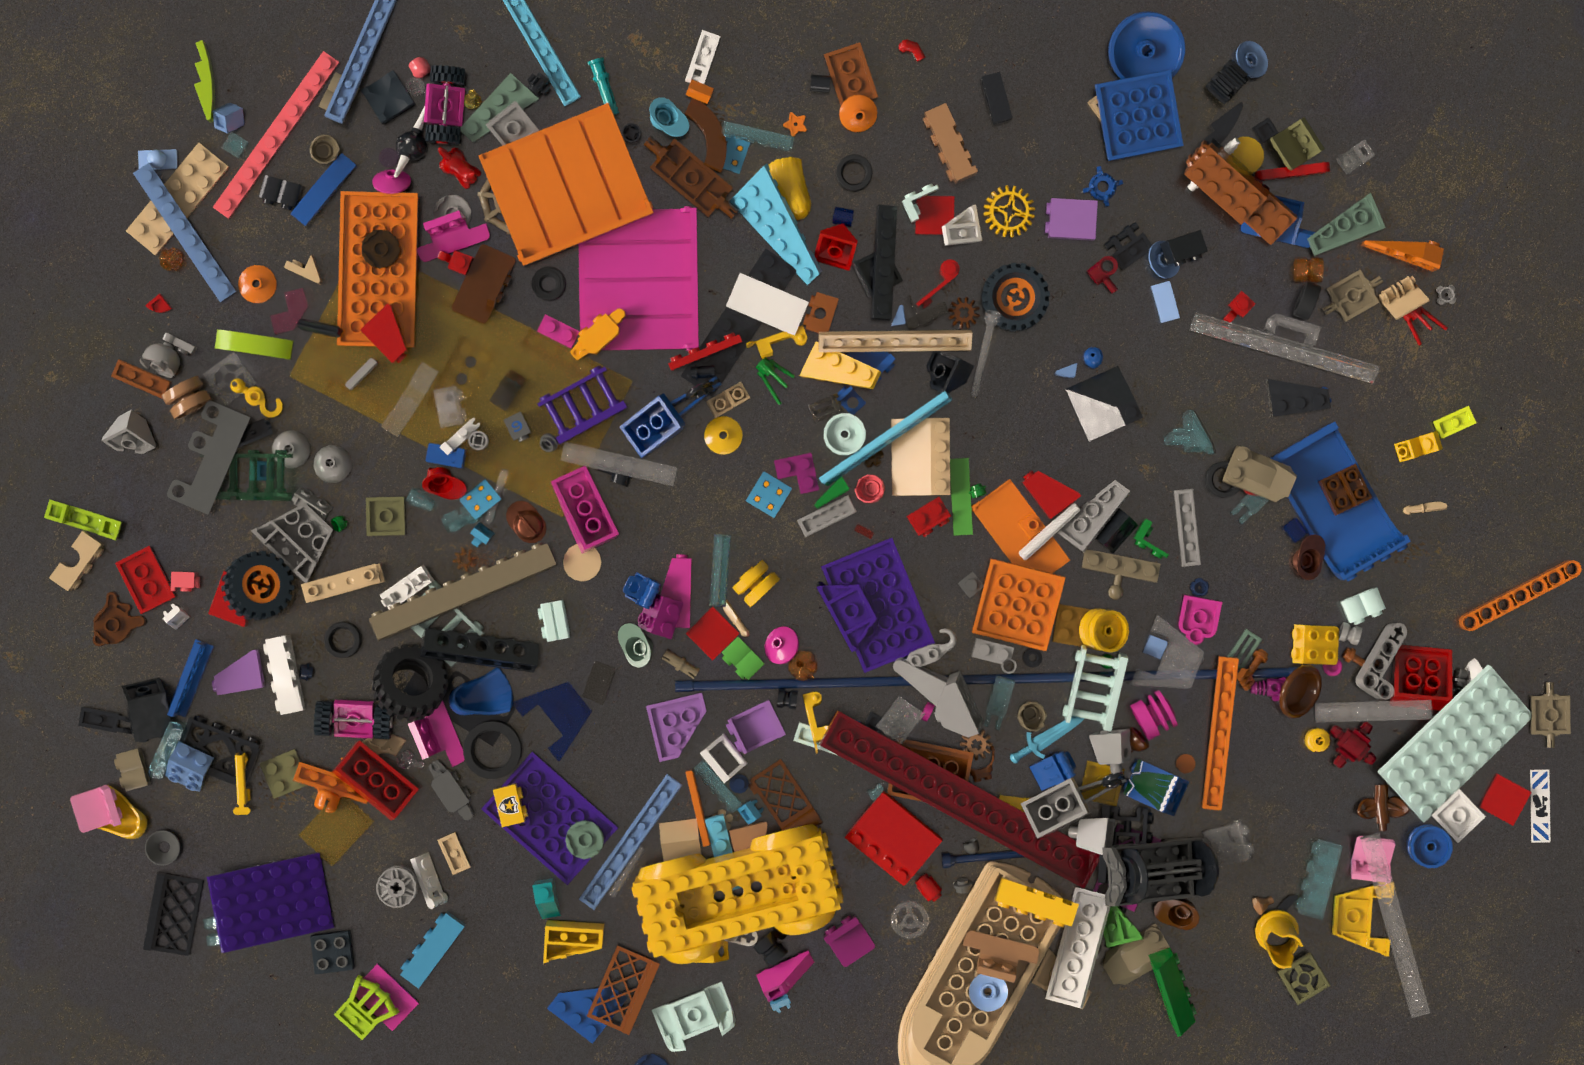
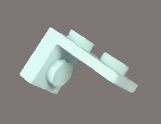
M929 184L923 187V191L918 194L914 191L904 196L905 200L902 203L911 223L919 220L918 215L921 214L917 204L913 205L912 202L939 190L938 185L933 186V184Z

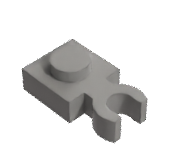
M165 333L163 340L179 347L177 351L187 356L189 353L195 354L197 347L169 333Z

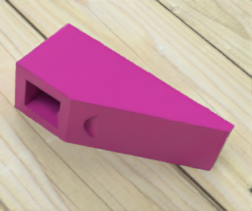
M809 951L799 953L796 957L782 961L778 965L765 969L756 975L768 1002L787 994L811 967L814 960Z

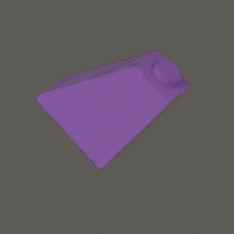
M259 649L250 651L215 675L214 680H212L213 691L217 692V695L265 687Z

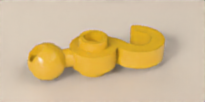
M236 378L231 382V390L235 393L242 392L245 394V399L250 405H259L260 411L264 416L272 418L281 413L283 407L280 398H276V409L269 411L265 407V396L260 387L251 386L248 388L240 378ZM234 381L237 382V385L235 386L232 385V382Z

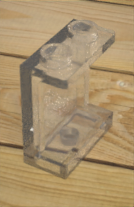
M1277 313L1267 318L1265 324L1266 334L1268 335L1274 334L1277 326L1305 333L1303 345L1308 347L1316 345L1321 326Z

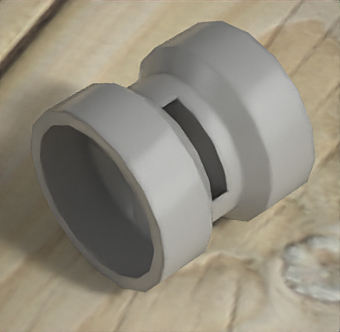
M481 431L473 432L468 439L469 445L475 450H484L489 444L488 435Z
M1343 622L1339 630V641L1344 642L1348 640L1351 644L1358 645L1362 627H1350V624Z

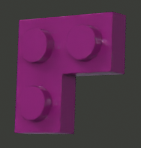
M812 453L774 460L778 479L797 475L800 494L819 490Z

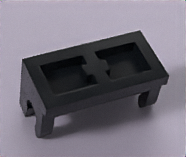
M265 417L248 424L237 448L241 449L275 435L276 432L270 418Z

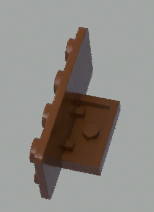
M482 244L452 304V311L481 324H486L496 302L500 303L503 297V287H507L511 280L510 272L515 264V258Z

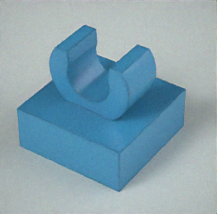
M479 522L470 533L475 537L471 544L476 547L482 542L487 544L495 533Z
M750 800L737 809L748 825L762 816L760 813L764 809L757 810L754 806L758 802L757 800L752 802Z
M788 993L770 1001L773 1011L776 1010L778 1013L781 1012V1007L787 1006L788 1009L790 1008L791 1001Z

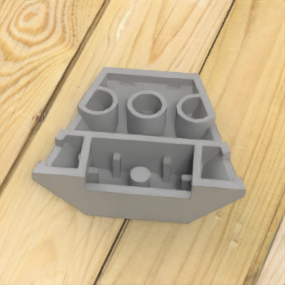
M306 503L251 530L272 553L276 554L278 559L282 558L284 560L283 564L285 566L288 565L291 569L290 571L304 583L308 582L333 531Z

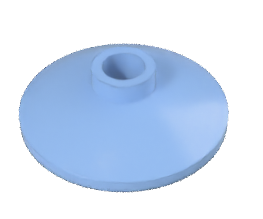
M982 974L976 976L969 987L971 1002L982 1011L990 1012L1003 1006L1008 996V988L1004 980ZM986 988L991 989L990 995L984 993Z

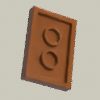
M860 42L824 54L840 106L847 98L853 95H865L872 100L878 98Z

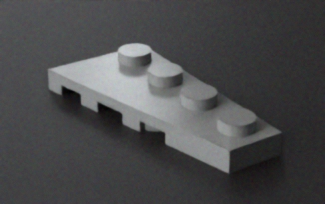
M1114 480L1100 491L1095 498L1081 506L1080 512L1057 533L1084 553L1131 492Z

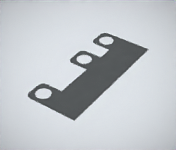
M207 401L201 413V417L204 420L217 425L213 437L195 431L188 444L189 449L204 455L192 485L179 480H173L167 492L168 498L209 515L250 420V417L213 401ZM215 406L218 408L219 414L216 418H209L206 411L208 407ZM198 436L203 437L206 441L205 446L201 449L196 448L193 444L194 439ZM174 486H183L185 493L182 497H175L173 495L172 489Z

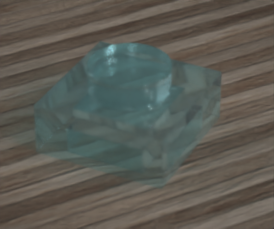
M231 132L221 148L239 159L249 142Z

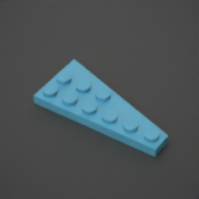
M765 164L730 202L739 209L744 218L784 261L797 270V275L809 285L822 270L813 252L809 250L804 240L806 238L803 233H800L797 227L798 223L785 197L781 196L777 188L778 183L772 178L768 164Z

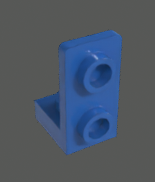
M428 444L426 462L464 468L466 449L457 448L453 453L447 455L440 448L441 445Z

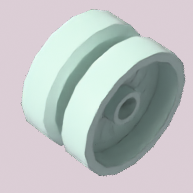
M840 413L833 416L824 428L826 446L838 455L848 456L856 453L865 441L866 430L863 423L858 417L850 413ZM842 431L848 432L847 438L841 436Z

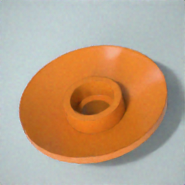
M865 95L850 96L840 107V121L850 131H866L876 121L877 107L873 100ZM858 113L863 114L861 118H856V115Z
M253 265L246 268L241 273L238 281L241 295L252 303L268 301L274 295L277 287V281L273 272L262 265ZM255 280L260 282L258 287L253 286Z

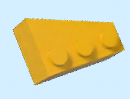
M547 920L543 963L602 949L604 924Z

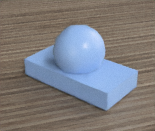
M156 149L138 151L139 169L148 163L151 164L154 170L177 169L178 150Z

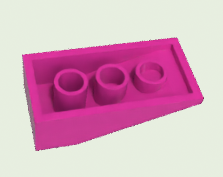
M586 465L551 481L571 532L582 554L617 538L619 533Z

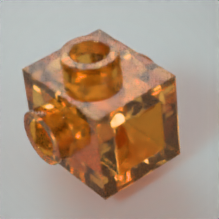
M797 651L794 658L789 661V672L796 677V680L807 681L808 678H813L814 673L817 672V661H815V655L812 652Z

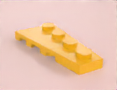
M815 342L799 376L874 389L881 371L840 352H819L818 342Z

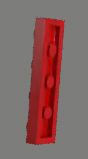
M733 332L724 336L725 340L721 342L713 340L706 343L707 347L700 350L699 347L688 351L689 355L684 357L681 354L670 358L671 362L668 363L670 370L742 342L741 337Z

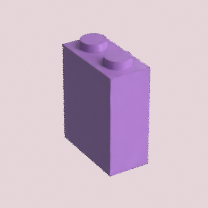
M1051 198L1050 203L1046 204V214H1049V222L1045 223V233H1048V238L1094 241L1096 238L1098 201Z

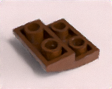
M1356 463L1318 481L1335 516L1372 498Z

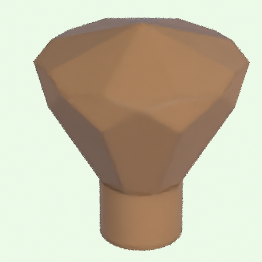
M1271 896L1268 898L1255 897L1252 899L1255 911L1262 915L1267 907L1274 903V900Z

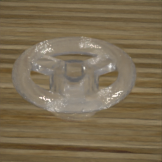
M904 901L898 904L891 914L893 930L899 936L906 939H914L921 936L929 924L927 910L916 901ZM906 907V914L903 916L902 922L897 925V915L901 909ZM912 907L920 910L923 915V922L919 921L917 916L912 913ZM908 917H912L914 921L912 923H907L906 919ZM917 926L920 928L914 933H906L901 930L904 927L912 929Z

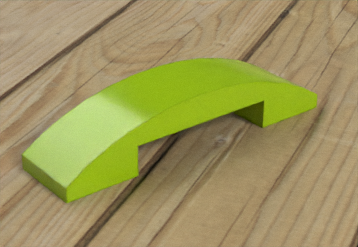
M217 329L215 349L291 360L294 341Z
M50 499L44 516L46 519L80 528L113 540H117L122 524L121 521Z

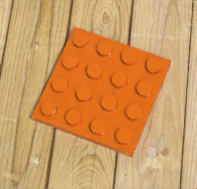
M991 558L972 633L1047 651L1066 577Z

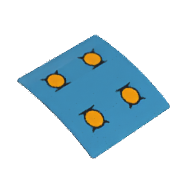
M725 134L727 152L723 168L740 174L750 142Z
M763 472L746 502L775 518L792 488L768 473Z
M484 479L459 500L476 520L498 503L501 498L487 480Z

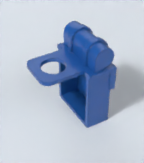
M636 572L635 576H629L623 592L625 597L634 601L635 604L650 609L661 585L659 582Z
M1064 751L1057 752L1030 766L1041 791L1076 776L1074 772L1076 764L1068 751L1065 753Z

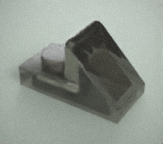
M510 369L499 383V387L489 401L502 410L507 411L527 379Z

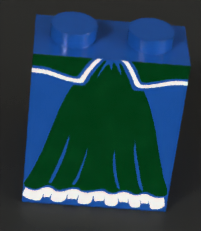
M1138 759L1131 769L1132 775L1124 785L1123 789L1125 791L1123 794L1163 813L1175 816L1190 781Z

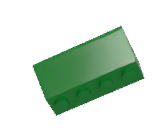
M1169 947L1148 956L1169 1020L1177 1037H1179L1196 1022L1194 1014L1197 1013L1194 1004L1189 1003L1188 998L1191 997L1189 989L1183 985V981L1186 980L1182 969L1178 970L1177 967L1180 964L1177 953L1173 954Z

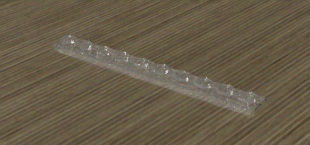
M1195 312L1190 324V331L1371 384L1374 383L1379 373L1380 366Z
M1375 833L1361 837L1360 840L1411 1018L1429 1014L1430 1010L1380 834Z

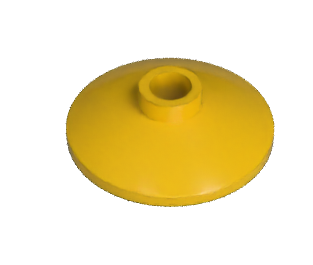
M720 416L714 418L705 428V442L710 450L717 454H730L742 442V429L738 422L730 417ZM723 431L727 433L725 439H721L719 436Z

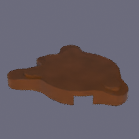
M109 592L106 595L105 606L96 614L93 620V643L96 646L120 643L129 636L134 628L144 626L146 619L143 616H130L131 605L119 602L117 594Z

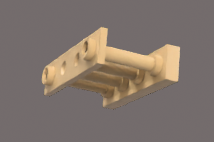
M381 563L307 582L301 584L305 601L308 603L383 583L386 580Z

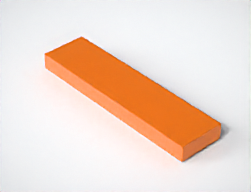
M687 770L685 773L703 847L709 846L711 843L694 770Z

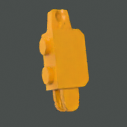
M617 308L609 316L606 313L604 315L599 314L593 320L594 324L590 328L586 326L579 332L578 335L580 337L577 344L570 351L571 355L577 361L589 353L597 355L620 334V328L617 325L625 318L624 310Z

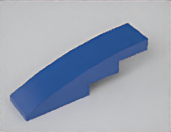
M341 153L291 212V215L306 226L356 168V164Z

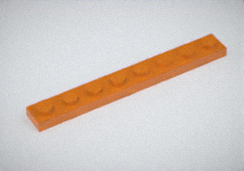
M1219 656L1202 809L1222 811L1239 658Z

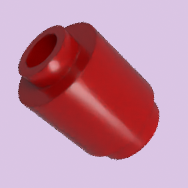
M925 873L915 881L916 888L927 901L932 900L935 902L942 896L940 892L943 889L931 875L929 876Z

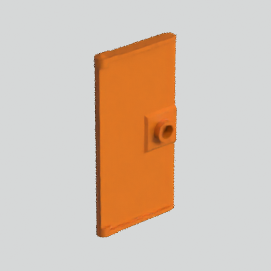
M1010 479L982 500L971 505L972 512L975 513L1011 563L1053 574L1070 561L1053 536L1027 560H1024L1019 555V551L1046 526Z

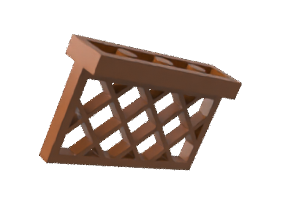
M617 945L587 1017L630 1035L660 963ZM619 951L626 953L630 961L619 965L616 959ZM630 955L636 957V959L631 960ZM638 960L647 962L645 969L637 973L633 962ZM614 962H616L617 966L612 968ZM631 963L635 974L624 978L620 967ZM618 969L622 979L611 983L609 978L610 971ZM636 976L638 981L637 988L629 990L625 980ZM623 981L627 992L616 996L612 985ZM610 986L614 997L603 1000L601 992L604 988ZM635 991L633 997H631L630 993ZM628 994L631 1002L628 1006L621 1008L617 998ZM616 999L619 1009L608 1013L605 1003ZM603 1004L606 1015L601 1017L593 1015L594 1008ZM621 1012L623 1017L621 1025L618 1026L612 1023L610 1015Z

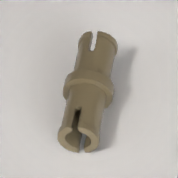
M668 648L661 658L674 666L675 670L682 671L692 679L695 678L700 670L687 662L686 658L679 657Z

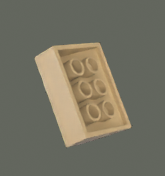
M926 418L891 442L892 496L950 495V418ZM891 419V428L903 419Z

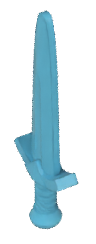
M1073 716L1070 723H1066V720L1032 739L1031 733L1027 732L1028 746L1017 753H1011V761L1017 764L1021 758L1031 752L1044 759L1045 755L1041 754L1040 751L1071 731L1085 718Z

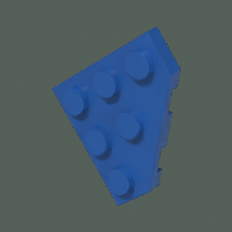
M610 986L604 988L601 992L603 1000L614 997ZM613 986L616 996L622 994V992H620L617 988ZM599 988L559 992L547 1009L593 1044L607 1026L587 1017ZM626 995L617 998L620 1006L627 1000L628 997ZM616 999L605 1003L608 1013L619 1009ZM603 1004L596 1006L592 1014L597 1017L606 1015Z

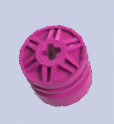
M1159 690L1154 692L1157 701L1151 695H1148L1150 705L1146 706L1142 700L1130 705L1139 726L1149 741L1160 735L1159 725H1162L1166 731L1169 730L1167 721L1170 722L1173 728L1178 726L1171 704Z

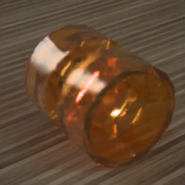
M1295 257L1293 269L1294 282H1306L1307 279L1310 282L1317 283L1323 281V258L1312 257L1308 260L1307 257Z

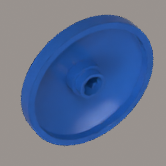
M1152 11L1135 13L1124 19L1114 30L1109 42V61L1120 79L1171 70L1173 78L1181 68L1185 56L1183 34L1175 22L1161 13Z

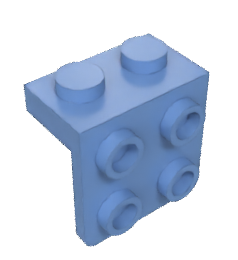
M179 741L168 760L165 776L172 782L185 785L191 791L199 792L202 788L204 776L214 758Z

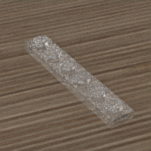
M568 442L564 443L560 460L669 486H674L677 467Z
M1432 700L1315 703L1316 723L1433 719Z

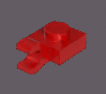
M1241 291L1229 303L1228 306L1232 310L1223 320L1229 324L1237 315L1243 318L1256 303Z

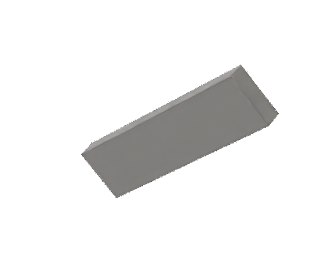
M1175 490L1174 499L1181 566L1201 565L1194 490Z

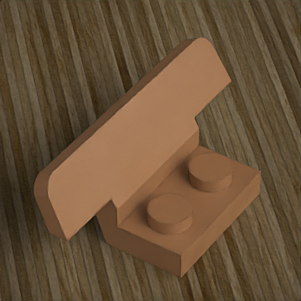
M968 931L963 941V946L980 950L977 962L978 974L1014 983L1019 960L1037 964L1039 950L1035 946L976 931Z

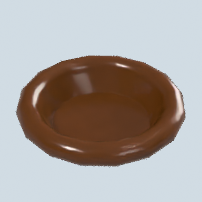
M1302 665L1287 677L1279 696V706L1285 716L1300 718L1307 714L1315 705L1322 688V677L1317 668L1312 665Z

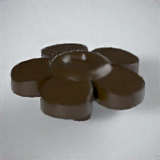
M880 450L865 460V466L868 468L872 467L873 464L879 466L882 462L880 459L884 457L883 451Z

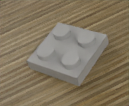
M516 101L485 124L502 146L539 131Z

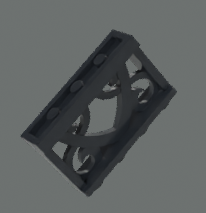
M198 715L189 717L180 742L186 744L188 739L194 745L192 748L202 750L210 756L209 751L204 746L223 740L231 755V758L221 759L215 766L210 765L206 773L207 775L236 786L235 755L236 753L240 755L246 753L241 751V746L246 745L250 747L252 753L248 758L247 763L249 764L245 771L247 787L263 745L259 743V739L251 736L248 738L242 737L241 732L234 729L227 731L223 729V725L216 722L209 724L205 722V718ZM195 727H201L204 730L203 735L196 733L197 738L201 740L198 743L191 735V731ZM210 730L219 734L210 736ZM231 739L237 740L239 742L236 745H234ZM224 762H232V765L228 764V770L223 769L222 764Z

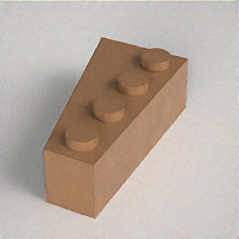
M944 103L926 111L923 118L924 124L933 133L930 136L934 146L938 145L941 151L938 155L942 164L946 163L949 169L946 173L950 182L954 181L957 184L975 176L978 170L976 166L971 164V155L964 148L963 138L960 132L956 130V123L947 104Z

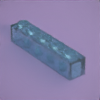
M169 722L148 770L151 778L162 779L168 760L183 732L181 724Z
M704 760L694 767L696 775L703 778V783L711 787V792L719 796L718 800L727 805L725 808L729 812L732 811L734 813L743 805Z

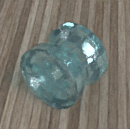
M878 783L876 788L873 790L869 789L867 793L874 802L885 790Z

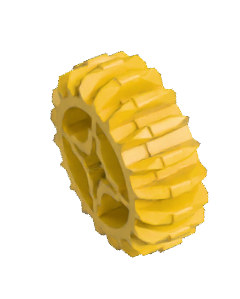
M1008 185L1005 186V192L999 187L997 189L999 195L993 191L991 195L994 199L989 197L986 199L991 205H984V208L989 209V212H984L983 215L990 216L985 222L993 223L989 227L990 230L995 226L998 228L995 232L997 235L1002 230L1003 237H1006L1007 232H1010L1011 238L1014 237V231L1020 236V228L1025 232L1028 230L1025 223L1029 226L1032 225L1028 218H1035L1034 214H1029L1030 211H1035V207H1029L1034 201H1026L1029 194L1027 193L1023 197L1021 195L1023 193L1022 188L1017 193L1015 192L1016 186H1013L1012 191H1009ZM1010 196L1007 205L995 206V203L1000 198ZM1015 198L1022 202L1025 212L1015 207ZM1012 202L1011 207L1015 214H1011L1007 221L1008 216L1004 209H1008ZM994 211L1003 215L1004 225H1001L996 220ZM1012 218H1024L1019 225L1009 227Z

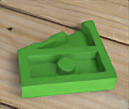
M1119 906L1110 907L1103 932L1107 948L1144 939L1143 935Z

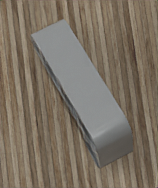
M1389 623L1385 626L1356 676L1357 686L1376 699H1390L1394 695L1393 685L1382 677L1407 635V628L1404 624ZM1385 644L1388 645V651H1387V652L1384 651V645H1385ZM1376 660H1378L1379 667L1377 669L1374 666ZM1367 676L1370 679L1368 685L1365 684V678ZM1382 686L1385 688L1384 695H1381L1380 689Z

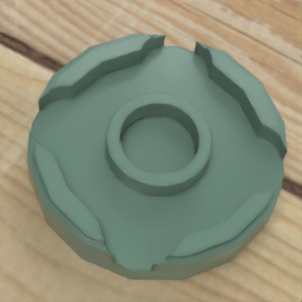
M587 820L578 821L567 831L566 846L570 853L578 858H592L603 847V832L594 822Z

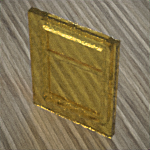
M345 797L340 798L337 809L333 813L325 812V806L299 834L307 845L317 853H320L321 858L331 866L343 856L374 822L358 805Z

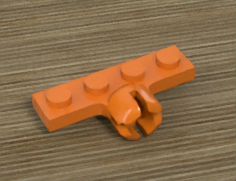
M302 762L298 763L293 781L317 789L318 793L314 802V806L317 809L322 810L325 802L328 801L325 812L333 813L336 811L341 797L367 804L368 801L333 772Z

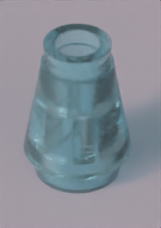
M412 487L406 497L409 505L431 511L435 504V501L419 488Z

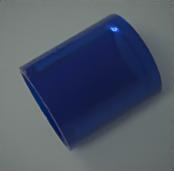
M835 206L832 224L839 225L843 223L845 226L851 227L854 210Z
M1297 518L1292 519L1283 526L1284 531L1294 543L1308 533Z

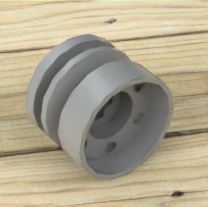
M394 865L388 868L378 878L376 884L379 899L385 905L392 908H400L409 904L417 896L420 888L415 871L405 865ZM396 883H399L398 885L402 887L398 892L392 887Z

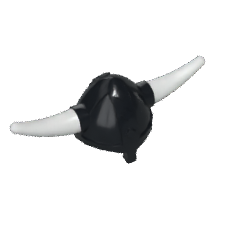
M425 106L412 130L403 133L396 140V152L400 159L394 177L399 176L408 161L418 160L426 155L427 144L421 134L424 125Z

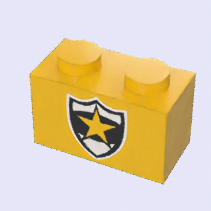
M517 783L493 789L502 827L525 822L528 812L526 806H522L521 798H523L521 787H517Z

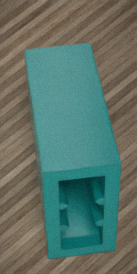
M555 878L535 881L532 887L535 904L541 918L561 916Z

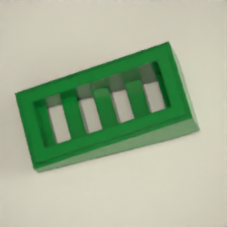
M843 477L839 478L818 499L814 505L817 509L849 491V487Z

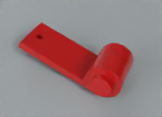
M949 259L942 263L940 274L945 281L915 304L917 308L922 304L924 305L923 308L927 307L933 302L931 297L956 278L960 268L955 260Z

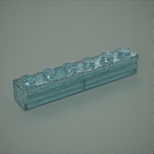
M727 121L723 122L721 134H724V137L730 138L733 136L737 140L746 139L750 143L755 141L763 146L768 144L772 148L781 147V150L784 151L792 149L795 138Z
M714 534L709 606L726 607L731 535Z

